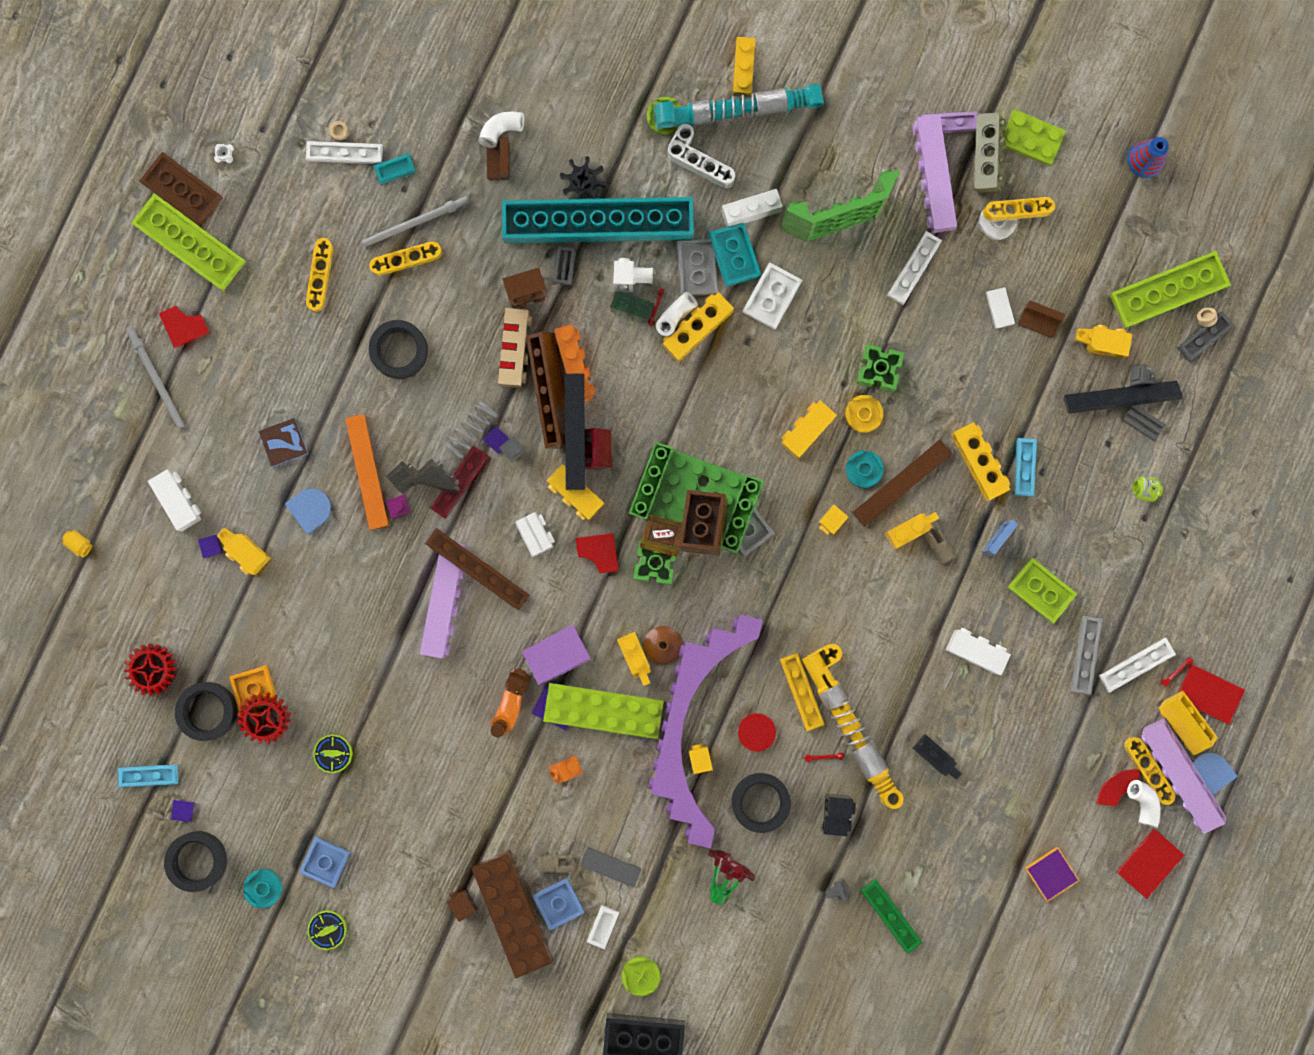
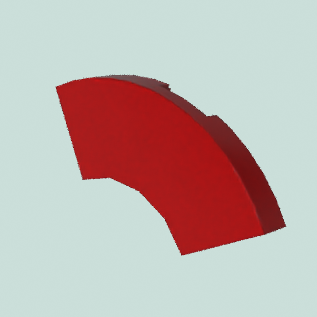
M1124 770L1112 776L1102 785L1096 804L1117 806L1120 797L1127 792L1129 784L1134 780H1139L1140 770Z

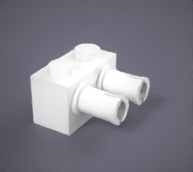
M619 258L618 261H614V292H633V285L635 283L652 284L653 267H636L634 261H630L628 258Z

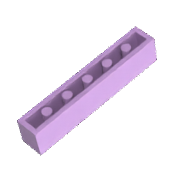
M940 114L917 117L914 122L915 124L912 125L913 135L917 136L915 150L920 156L918 169L923 175L921 188L922 191H925L926 198H924V208L928 210L929 215L927 217V227L931 228V233L951 231L957 227Z
M460 544L462 547L466 549L467 545ZM441 555L438 557L420 654L443 659L445 655H449L450 644H448L449 636L453 635L454 625H451L452 618L457 615L458 606H455L456 598H460L461 595L459 582L460 579L463 580L465 572Z
M1166 718L1144 727L1142 731L1144 743L1150 745L1153 750L1152 755L1154 759L1161 763L1165 777L1167 779L1170 778L1172 781L1174 792L1181 796L1184 808L1187 812H1191L1194 817L1193 822L1195 826L1205 834L1224 825L1227 817Z

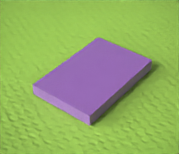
M574 625L522 651L539 686L591 660Z

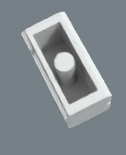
M534 512L515 522L532 557L553 548L552 543L555 540L550 531L546 533L543 527L546 525V522L542 515L538 516Z

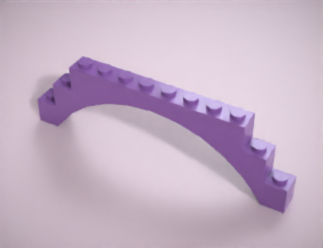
M739 615L733 622L732 629H735V633L712 628V632L708 631L706 643H709L708 647L689 642L680 647L679 656L682 657L681 664L676 665L674 675L678 676L677 682H672L670 694H673L672 702L668 701L666 713H669L668 721H663L661 732H665L663 740L659 739L657 751H660L659 759L655 758L652 770H656L654 778H650L648 789H652L651 794L673 799V802L668 803L666 813L670 814L669 819L691 824V827L687 826L685 833L689 844L711 848L715 828L697 806L687 785L681 753L684 719L693 695L701 681L712 668L732 651L759 638L762 625L761 619Z

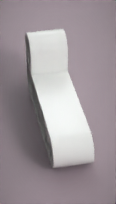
M688 124L680 125L668 146L669 159L722 188H730L735 180L734 170L690 147L694 136L693 128ZM683 132H687L690 134V136L688 138H682L680 134ZM674 148H678L681 150V153L675 155L671 151ZM690 157H695L698 161L697 163L692 164L688 161V159ZM706 166H712L715 170L713 172H707L704 168ZM726 175L730 176L727 180H723V177H726Z

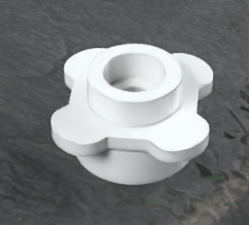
M217 144L215 146L216 156L214 160L217 163L221 161L231 163L233 161V146L230 144Z

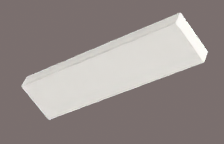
M307 141L306 146L307 162L382 163L383 158L382 144Z
M927 231L924 233L887 297L902 306L904 305L941 244V239Z
M1163 638L1098 676L1107 692L1110 693L1176 654L1167 638Z

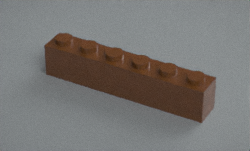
M538 332L526 336L544 444L545 449H560L565 447V390L555 333Z

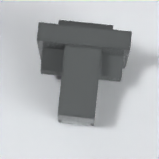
M1147 364L1131 367L1130 386L1154 383V372L1147 369Z
M515 436L499 447L511 463L526 451Z
M843 878L834 882L835 887L825 890L827 899L838 897V900L844 902L849 897L848 888Z

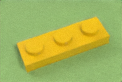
M736 38L733 94H752L755 38Z

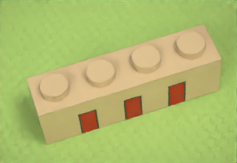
M505 308L498 384L501 387L522 388L523 383L526 384L527 372H524V366L528 365L529 353H526V346H528L526 336L529 335L528 327H532L533 316H530L529 310Z

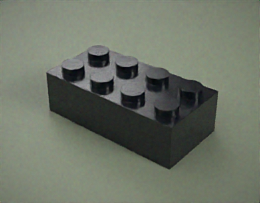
M607 1013L603 1055H682L685 1020Z

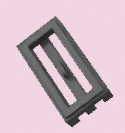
M557 246L553 284L572 286L576 248ZM561 251H564L561 280H558ZM568 252H572L568 281H566Z
M1137 405L1131 406L1122 420L1153 441L1157 440L1158 435L1166 426V424ZM1133 411L1137 412L1138 414L1142 415L1143 417L1157 425L1158 428L1149 423L1148 421H1146L1145 419L1141 418L1137 414H1135ZM1129 417H1133L1143 425L1153 430L1155 433L1152 434L1142 426L1138 425L1137 423L1129 419Z

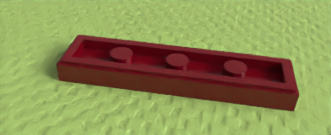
M473 445L430 509L447 519L489 456Z

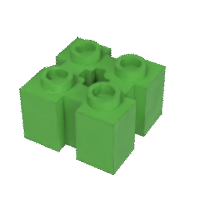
M866 344L861 363H865V367L862 366L859 369L856 385L871 388L873 384L879 385L878 390L893 393L896 390L899 375L895 374V371L901 368L904 352L889 349L887 353L881 352L882 347ZM878 365H881V369H884V371L878 372L876 368Z
M639 540L637 557H641V564H635L633 579L649 582V577L657 578L656 583L672 585L674 569L669 567L670 562L675 563L678 546H673L672 549L671 545L662 544V549L654 548L655 543L649 544L652 542ZM654 558H658V562H661V565H658L657 568H653V565H650V561H654Z

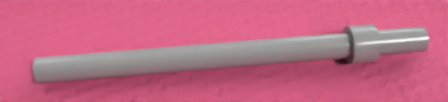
M465 196L453 202L452 200L448 201L442 207L363 239L362 242L367 247L447 212L449 214L455 212L457 208L469 203L468 198Z
M132 326L125 328L132 341L130 343L140 356L177 428L185 427L144 349L145 345L142 339L138 338Z

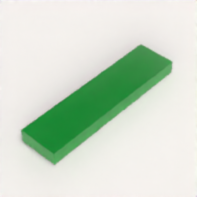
M876 879L860 889L861 893L907 954L923 943Z

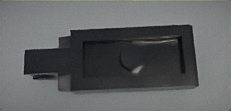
M926 734L912 747L914 751L944 776H947L949 773L953 778L958 779L962 775L955 768L957 764L954 761L955 759Z

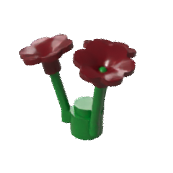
M709 850L708 856L715 858V870L712 885L709 889L711 891L709 899L715 904L723 905L725 899H729L731 893L740 882L742 883L745 878L754 881L755 875L746 866H742L736 861H729L731 854L725 853L722 850ZM719 867H721V872L726 874L723 884H717L716 886ZM737 879L728 890L726 886L729 880Z

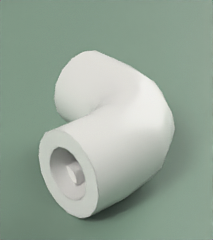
M512 111L494 115L483 126L478 142L484 147L494 148L497 146L498 139L503 132H521L524 127V114Z
M683 293L661 315L656 323L658 333L664 336L671 335L677 325L698 306L696 299L690 293Z
M1139 780L1132 781L1128 786L1127 793L1130 798L1140 803L1141 810L1138 823L1158 828L1161 812L1159 797L1148 784Z

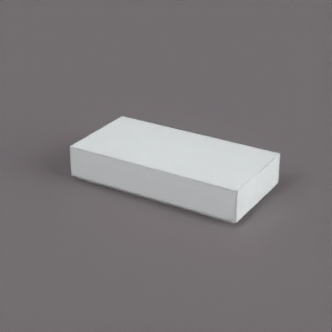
M1006 288L986 292L995 329L1014 325L1015 322Z
M601 905L587 943L605 950L619 912Z

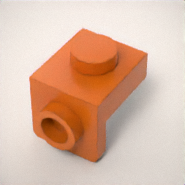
M576 755L549 766L550 776L556 784L583 774Z

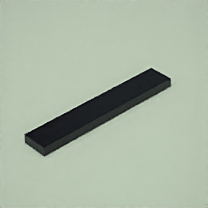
M565 374L566 490H585V374Z
M1176 380L1064 395V402L1068 414L1180 400L1183 395Z

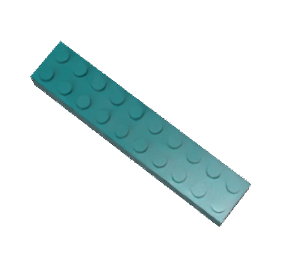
M693 197L502 200V239L504 244L693 240L694 237Z

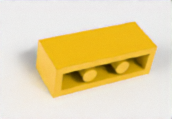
M821 400L817 404L813 402L807 409L809 413L804 418L800 416L794 423L796 426L792 432L788 430L781 437L783 440L781 446L797 460L837 416Z
M563 464L547 480L549 483L548 488L555 495L559 492L563 496L562 501L569 508L571 506L577 509L576 514L583 521L585 519L590 521L605 505L586 485L585 490H566V471Z
M1184 691L1167 698L1160 705L1161 715L1168 720L1173 731L1179 735L1185 747L1193 755L1212 747L1218 739Z

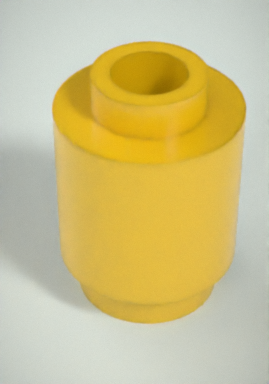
M69 530L62 537V545L76 556L85 557L92 549L90 541L76 530Z

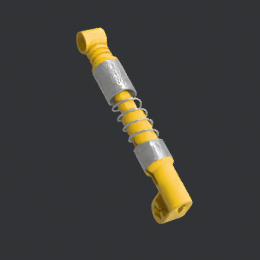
M836 644L825 645L801 660L818 688L817 693L822 699L823 704H825L824 706L832 712L831 718L836 719V727L841 728V736L849 735L850 738L846 744H854L855 747L851 753L868 782L875 784L874 788L877 789V793H880L881 803L887 808L897 809L903 804V795L896 786H892L894 782L891 781V777H888L889 769L874 742L872 740L866 742L870 736L863 737L861 731L865 727L860 728V718H856L855 710L851 709L850 701L846 700L848 698L839 681L834 679L828 669L829 666L841 659L842 650ZM829 650H833V657L825 658L828 663L826 665L819 652L821 651L823 655H827ZM893 793L896 800L893 804H890L888 797Z

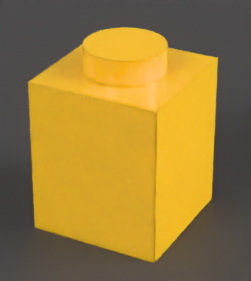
M833 505L818 522L820 525L819 529L826 535H834L847 520L848 516L837 506Z
M703 743L693 745L692 749L688 750L693 774L713 770L708 747H704Z

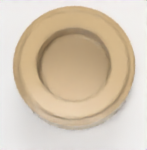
M335 121L330 125L329 133L334 140L343 141L348 137L349 129L344 122Z
M1213 308L1201 309L1197 314L1198 323L1204 327L1214 325L1218 320L1216 310Z

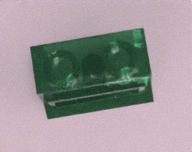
M619 291L614 294L610 310L614 313L616 309L627 313L629 316L634 315L643 318V322L647 323L653 303Z

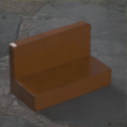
M501 137V141H498L496 147L487 148V179L509 180L510 142L508 137Z
M1029 300L1025 304L1018 325L1053 338L1065 314Z

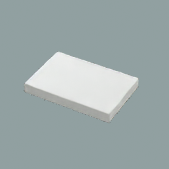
M769 262L742 313L776 330L803 280Z

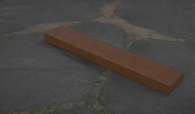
M938 440L852 512L853 515L865 527L952 455L951 451L941 440Z
M435 528L424 543L519 611L530 596L439 529Z

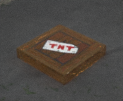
M649 515L640 542V548L678 556L682 522Z

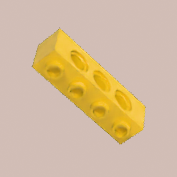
M719 292L716 295L712 293L705 300L706 304L702 308L698 306L691 313L692 317L688 321L684 319L677 326L678 330L674 334L672 333L663 339V348L677 363L686 357L733 313L734 308ZM712 309L716 312V316L710 318L705 312ZM699 322L702 325V329L696 331L692 328V324ZM685 335L689 340L683 344L678 341V337Z
M973 422L952 433L951 437L987 502L1011 490L1009 488L1010 482L1006 475H1002L999 461L993 458L990 444L987 441L985 442L981 436L983 435L982 429ZM969 440L976 441V449L970 448ZM979 456L986 459L985 466H981L978 463ZM988 473H992L995 476L994 483L987 480Z

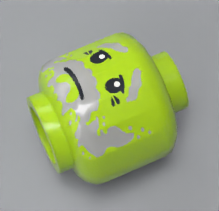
M1141 476L1134 481L1132 492L1138 500L1154 502L1158 497L1162 496L1163 486L1158 478Z

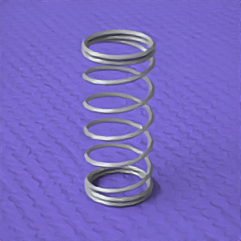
M480 400L479 402H477L480 406L475 405V409L483 417L484 420L480 419L474 414L468 413L469 418L479 429L475 428L474 426L465 421H461V424L471 434L472 437L458 429H455L456 434L467 446H465L464 444H462L461 442L457 441L452 437H448V440L456 449H454L446 441H444L443 443L444 446H446L460 459H462L464 455L450 439H452L453 441L457 442L458 444L462 445L467 449L471 448L467 444V442L459 435L458 432L462 433L463 435L467 436L468 438L474 441H477L476 437L469 431V429L464 425V423L480 433H484V431L472 419L471 416L477 418L478 420L482 421L487 425H490L489 421L481 414L477 407L487 412L494 418H497L498 416L491 408H489L485 403H483Z

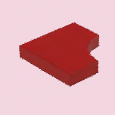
M177 306L159 313L175 349L210 333L202 315H185Z
M614 533L575 538L578 557L593 561L600 574L619 571Z

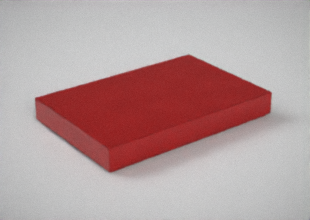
M1191 664L1178 693L1184 691L1198 711L1225 724H1230L1245 689Z
M1153 828L1116 873L1144 898L1148 899L1185 855Z

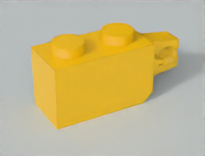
M1097 325V327L1092 329L1079 328L1076 331L1075 341L1087 345L1089 353L1118 359H1125L1129 356L1132 334L1127 333V330H1110L1108 326Z
M936 512L929 516L922 513L884 534L893 550L930 531L933 528L931 523L940 518Z
M223 528L217 535L224 545L223 549L227 552L225 555L233 562L236 560L241 565L239 568L247 575L249 573L256 575L271 559L247 535L235 534L227 528Z
M633 632L617 639L632 675H634L635 679L640 677L643 686L650 684L651 682L647 675L651 672L650 665L636 633Z

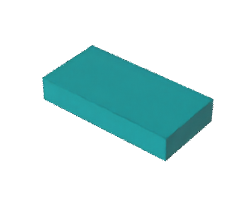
M409 153L374 165L381 185L416 173Z

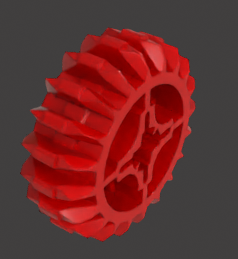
M149 643L147 647L141 645L140 650L135 648V655H128L131 661H125V664L129 665V668L123 671L129 672L125 679L132 680L129 686H135V692L141 690V695H146L148 692L149 696H153L154 693L161 694L162 690L167 691V684L173 685V681L170 678L177 677L172 672L178 670V667H173L172 664L177 661L176 659L170 660L173 653H167L168 649L166 647L161 649L160 644H156L154 647L152 643ZM154 654L162 660L164 666L158 665ZM147 655L144 665L138 667L140 660ZM148 667L158 668L159 670L148 672L144 671L143 669H148ZM164 672L162 679L155 684L158 674ZM138 673H141L145 676V681H147V684L142 682V680L138 676Z
M259 692L258 698L252 694L251 700L246 698L245 704H241V711L237 714L240 719H238L237 723L242 724L240 731L246 730L245 737L252 736L251 742L257 738L258 744H261L263 739L266 744H269L270 738L276 742L278 737L282 738L284 736L283 732H287V725L291 723L288 717H290L291 713L285 712L289 707L288 705L282 706L283 699L279 702L276 700L278 695L275 694L271 698L270 692H267L264 697L263 693ZM257 705H268L265 709L253 708ZM272 709L277 712L279 721L273 716ZM268 711L266 721H263L261 725L262 716ZM249 715L255 720L256 728L251 724ZM264 727L275 728L271 731H261Z

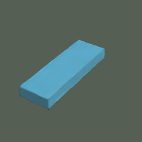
M1017 438L1014 495L1034 496L1037 439Z
M178 764L118 768V787L178 784Z

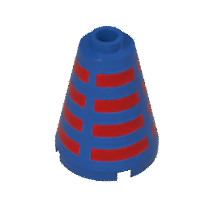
M1162 137L1139 141L1133 145L1127 156V163L1131 167L1130 170L1142 178H1151L1159 174L1165 166L1169 150L1167 140Z

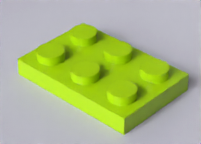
M1013 109L1007 122L1006 130L1003 132V137H1005L1006 141L1005 148L1051 166L1066 130Z
M1033 558L1029 559L1007 587L1052 624L1056 622L1077 595L1075 591Z

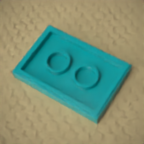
M744 223L708 233L725 287L762 276Z

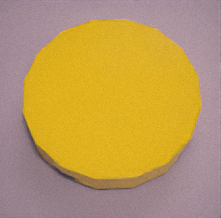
M860 395L854 397L848 403L845 410V419L853 430L859 433H869L874 431L882 422L883 408L881 403L872 396Z

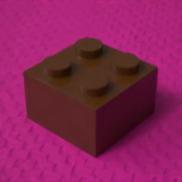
M539 267L502 278L512 308L521 309L526 307L527 303H540L548 297Z

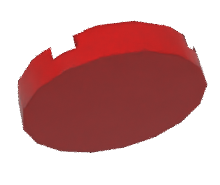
M753 713L741 720L737 734L739 741L745 748L750 751L760 752L773 744L776 737V729L769 717L764 714Z

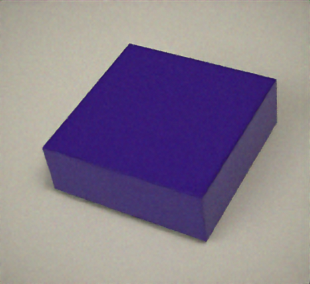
M495 426L483 441L495 452L499 453L501 451L499 447L510 438Z
M217 534L198 539L203 558L223 553Z
M174 800L171 820L192 822L195 802Z

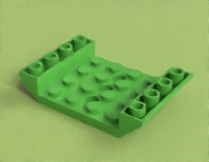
M892 169L882 172L873 191L867 197L862 199L860 196L849 200L850 203L844 205L842 203L835 204L827 211L823 209L817 210L812 213V216L806 201L802 203L796 201L789 204L781 225L782 231L808 242L877 218L894 186L899 170L892 171Z
M655 442L629 514L649 523L652 520L661 521L666 524L671 523L670 525L678 526L677 533H680L687 490L726 494L728 505L721 549L738 553L764 481L749 475H741ZM702 476L709 479V484L705 487L698 484V479ZM659 524L660 527H663L665 529L669 528L671 530L672 526L666 525V527H664V524Z

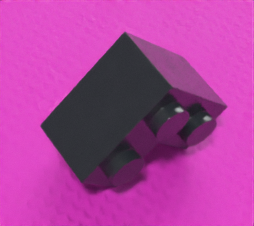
M825 793L823 834L847 837L848 832H851L852 820L849 819H851L852 814H855L856 803L853 802L850 796Z

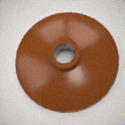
M659 626L647 634L644 641V650L648 658L653 662L669 664L679 657L682 640L673 628ZM660 642H666L667 647L661 649L659 646Z

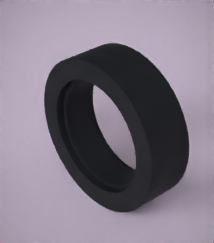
M404 320L385 322L373 332L369 341L370 359L374 366L387 377L393 379L412 377L426 363L428 356L426 339L421 331L410 322ZM394 332H405L411 335L416 342V355L406 366L391 367L381 357V344L388 335Z
M213 682L191 685L181 693L175 705V719L178 727L186 736L198 741H209L222 737L232 728L237 717V705L232 693L226 687ZM203 692L216 695L224 707L222 721L212 730L197 728L191 722L188 714L192 699Z
M755 773L746 776L734 789L732 809L735 817L743 827L752 832L767 833L776 830L786 821L790 812L791 799L787 788L779 779L770 774ZM756 784H767L773 787L780 798L778 812L773 818L764 822L750 819L744 813L742 807V799L745 792Z
M193 831L178 837L170 844L164 857V869L168 879L174 886L187 892H199L214 885L224 874L227 865V855L221 841L214 835L204 831ZM188 843H201L212 853L213 868L205 879H189L179 869V853Z

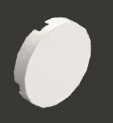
M1006 206V210L1008 213H1015V210L1011 206ZM992 208L989 210L990 212H993V214H995V213L997 212V211H992ZM982 210L979 216V226L988 238L1002 240L1014 232L1017 226V219L988 221L984 217Z

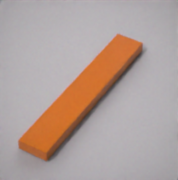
M362 414L345 418L369 529L387 527L389 522L366 417Z

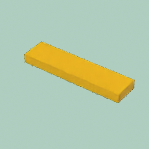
M798 652L779 659L806 732L824 726L823 718Z

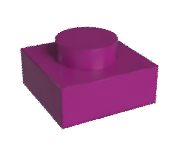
M404 494L386 500L392 519L411 513Z

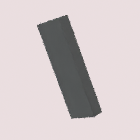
M1222 311L1217 314L1218 320L1214 325L1210 327L1202 326L1177 347L1188 362L1192 361L1234 326Z
M587 847L580 865L632 887H635L642 869Z

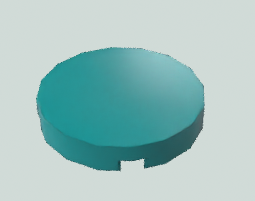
M866 450L855 452L848 459L845 466L848 480L859 488H869L876 485L881 480L884 471L881 458L876 453Z
M259 869L249 874L243 885L245 899L256 908H269L277 903L283 891L279 875L269 869Z

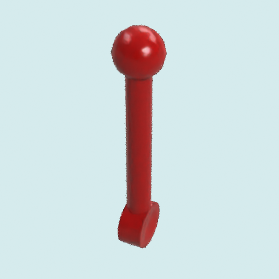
M660 288L658 291V297L651 318L647 321L649 326L655 324L654 318L661 297L664 294L663 288Z
M1188 657L1186 662L1167 679L1161 680V685L1168 686L1171 679L1186 666L1193 664V659Z
M842 752L835 755L820 756L807 754L804 760L806 762L834 758L843 760L845 755Z

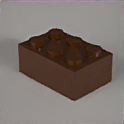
M687 490L678 545L682 552L720 556L728 505L726 494Z

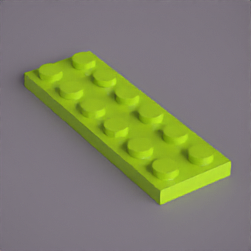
M155 193L131 222L135 227L222 291L225 290L246 262Z
M1214 251L1110 293V297L1125 329L1231 286L1217 251Z
M549 683L543 722L658 739L664 701Z

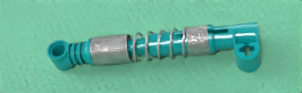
M820 84L808 85L803 87L802 90L801 88L798 90L794 89L793 92L787 88L755 92L754 95L752 93V99L744 100V95L742 94V100L734 98V96H732V99L727 100L723 97V100L715 101V99H713V102H708V100L688 103L687 106L674 107L673 102L667 101L654 106V121L656 129L676 127L682 124H688L691 127L713 124L716 120H719L721 123L724 119L732 121L736 117L741 120L744 113L749 118H752L754 112H756L757 117L787 113L794 109V106L795 108H803V106L806 108H816L824 105Z

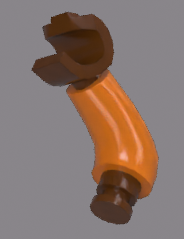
M512 668L505 683V687L508 689H505L500 706L490 725V732L494 737L499 738L506 735L516 723L522 694L526 693L532 678L525 670Z

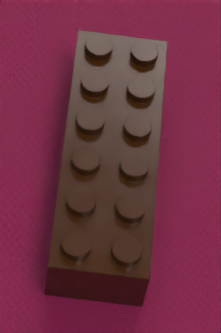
M510 850L474 865L471 869L515 979L552 964L553 957Z

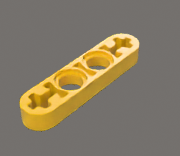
M1049 197L993 201L988 203L983 209V215L988 221L1046 217L1054 211L1055 203ZM1024 205H1030L1032 212H1026ZM1006 206L1013 207L1015 213H1008L1006 210ZM992 208V211H997V212H996L995 214H993V212H990L989 210Z
M326 238L318 239L314 246L306 297V305L313 312L321 311L326 300L333 255V245ZM326 243L328 249L324 250L325 257H322V250L319 247ZM319 261L326 263V268L322 271L316 269V264ZM317 279L323 281V287L320 289L313 287V283ZM312 292L318 293L317 300L320 304H316V307L311 304V301H315L316 296Z
M427 242L375 257L370 261L369 268L373 274L382 276L437 260L442 255V249L437 242ZM433 246L435 249H438L435 251V255L426 253L427 258H424V254L421 249H424L425 252L431 251ZM413 251L420 253V258L417 261L410 259V254ZM396 256L402 259V263L399 266L392 265V259ZM386 259H388V264L391 267L388 269L386 265L381 266L380 271L374 268L376 267L377 262H379L381 265L387 264L385 262Z
M1137 737L1128 738L1125 742V749L1137 769L1140 770L1143 779L1155 790L1161 804H1172L1175 800V792L1145 743ZM1132 741L1135 743H1139V745H1137V749L1139 750V752L1144 751L1145 753L1138 755V752L1135 749H1131L1130 747H1132ZM1143 757H1147L1150 761L1149 766L1146 768L1140 765V760ZM1153 774H1158L1160 777V781L1156 785L1150 781ZM1161 787L1164 792L1169 793L1167 796L1168 800L1162 799V791L1159 789L1156 791V788Z

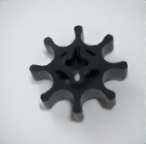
M589 156L585 157V164L581 167L576 166L573 159H570L569 165L573 168L572 173H560V179H566L570 182V185L563 189V195L566 196L569 192L574 191L578 194L577 199H581L585 194L590 195L592 199H597L593 190L596 187L606 188L605 181L600 182L596 179V176L604 171L603 166L600 165L595 170L590 169L588 166L590 163ZM584 174H585V175H586V181H584V183H583V185H582V187H581L580 180H582V179L584 178Z

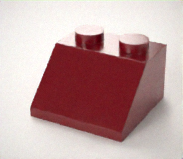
M600 428L585 429V470L612 468L611 430Z

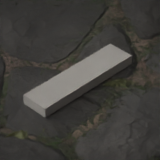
M1082 616L1071 692L1091 695L1103 620L1101 618Z

